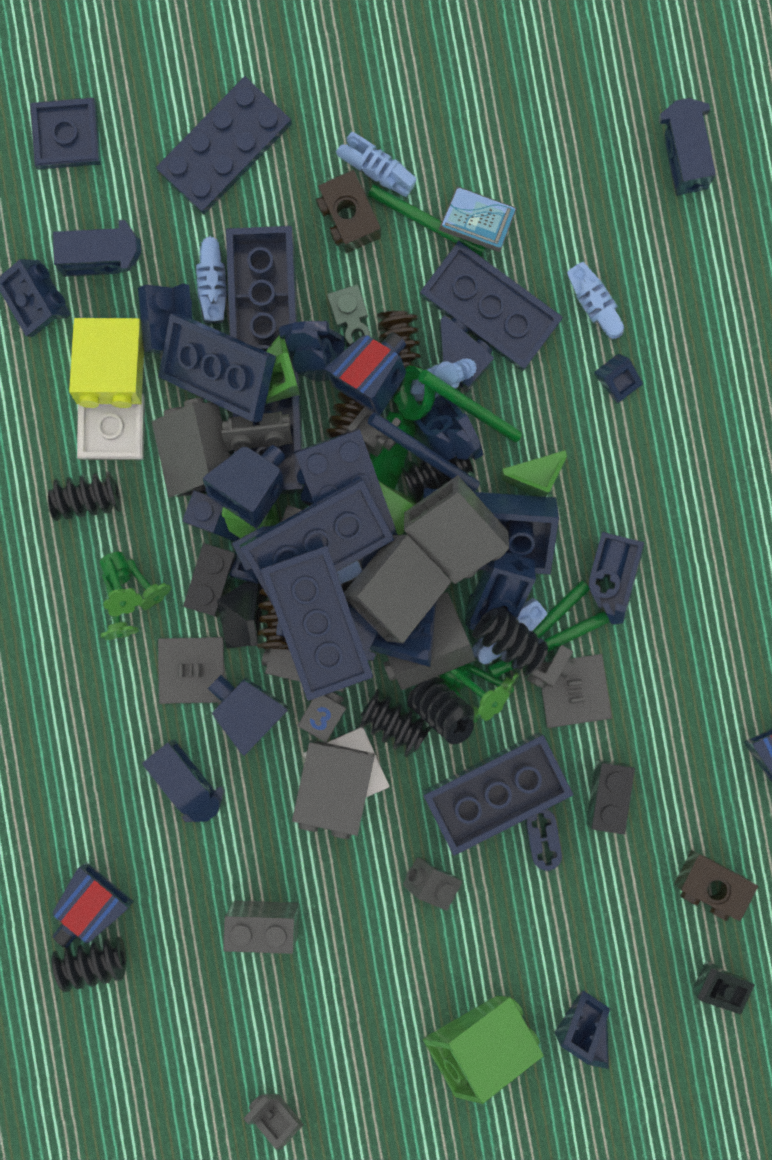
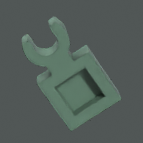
M358 284L327 294L337 327L347 325L345 332L347 344L351 346L354 343L352 334L356 331H360L364 336L368 335L370 337L368 327L360 322V320L368 318V313Z

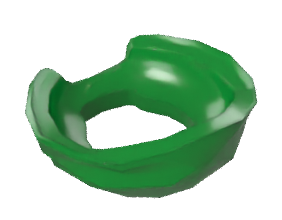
M407 366L405 367L406 374L402 380L401 389L394 395V401L404 418L414 421L421 419L431 410L436 392L424 385L423 403L421 405L416 402L410 393L411 383L413 380L418 379L423 369Z

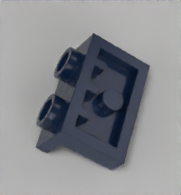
M19 259L0 276V292L26 337L35 336L53 320L66 319L70 315L63 295L57 291L50 279L48 269L39 260Z
M182 283L173 288L146 284L138 287L144 352L163 354L170 314H182L193 319L192 299L188 284Z

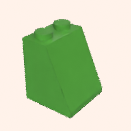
M495 996L422 1039L456 1098L484 1104L544 1056L538 1046L540 1041L532 1029L527 1027L522 1018V1008L511 997Z

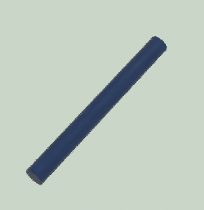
M376 412L369 417L367 423L449 478L453 479L459 475L473 492L479 487L480 482Z

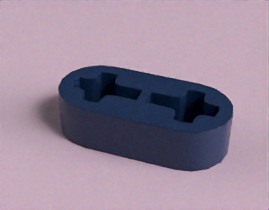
M549 809L540 812L544 818L549 819V823L544 824L545 835L540 836L539 828L532 825V821L537 820V814L526 819L525 825L530 854L534 864L539 869L550 871L560 864L562 852L555 816ZM543 841H547V847L550 851H555V855L550 856V862L545 863L542 858H537V854L543 852Z

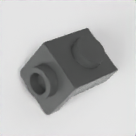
M364 407L349 425L346 433L359 428L367 450L378 457L384 448L390 451L396 442L367 423L373 412ZM396 417L392 424L399 428L402 421Z
M561 645L546 672L543 673L536 669L529 674L526 680L541 689H544L546 685L552 688L559 676L565 679L571 670L574 661L569 658L573 651Z
M418 857L409 869L403 886L416 898L447 911L462 881L452 874L431 866L427 861Z
M262 1094L250 1104V1112L244 1117L248 1125L255 1124L276 1150H282L304 1125L279 1094Z

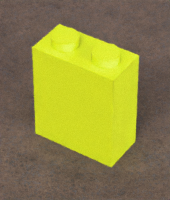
M74 318L69 393L76 404L86 408H96L99 404H112L118 408H129L132 404H142L144 345L140 318Z

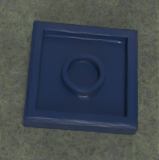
M95 98L30 103L34 163L37 170L101 164L97 103Z

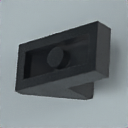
M706 960L694 984L693 991L700 1001L741 1015L755 984L743 977L726 972Z

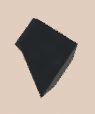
M246 581L217 600L226 649L257 646L259 643L258 631L260 630L261 622L258 621V617L262 616V609L259 608V604L264 602L263 596L259 594L261 584Z

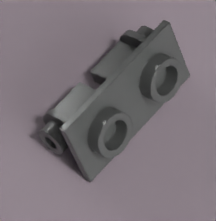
M282 411L263 414L262 421H259L260 425H253L252 421L241 416L228 417V421H222L223 430H221L226 451H238L242 447L258 448L269 447L270 445L280 447L285 444H293L289 414H283Z

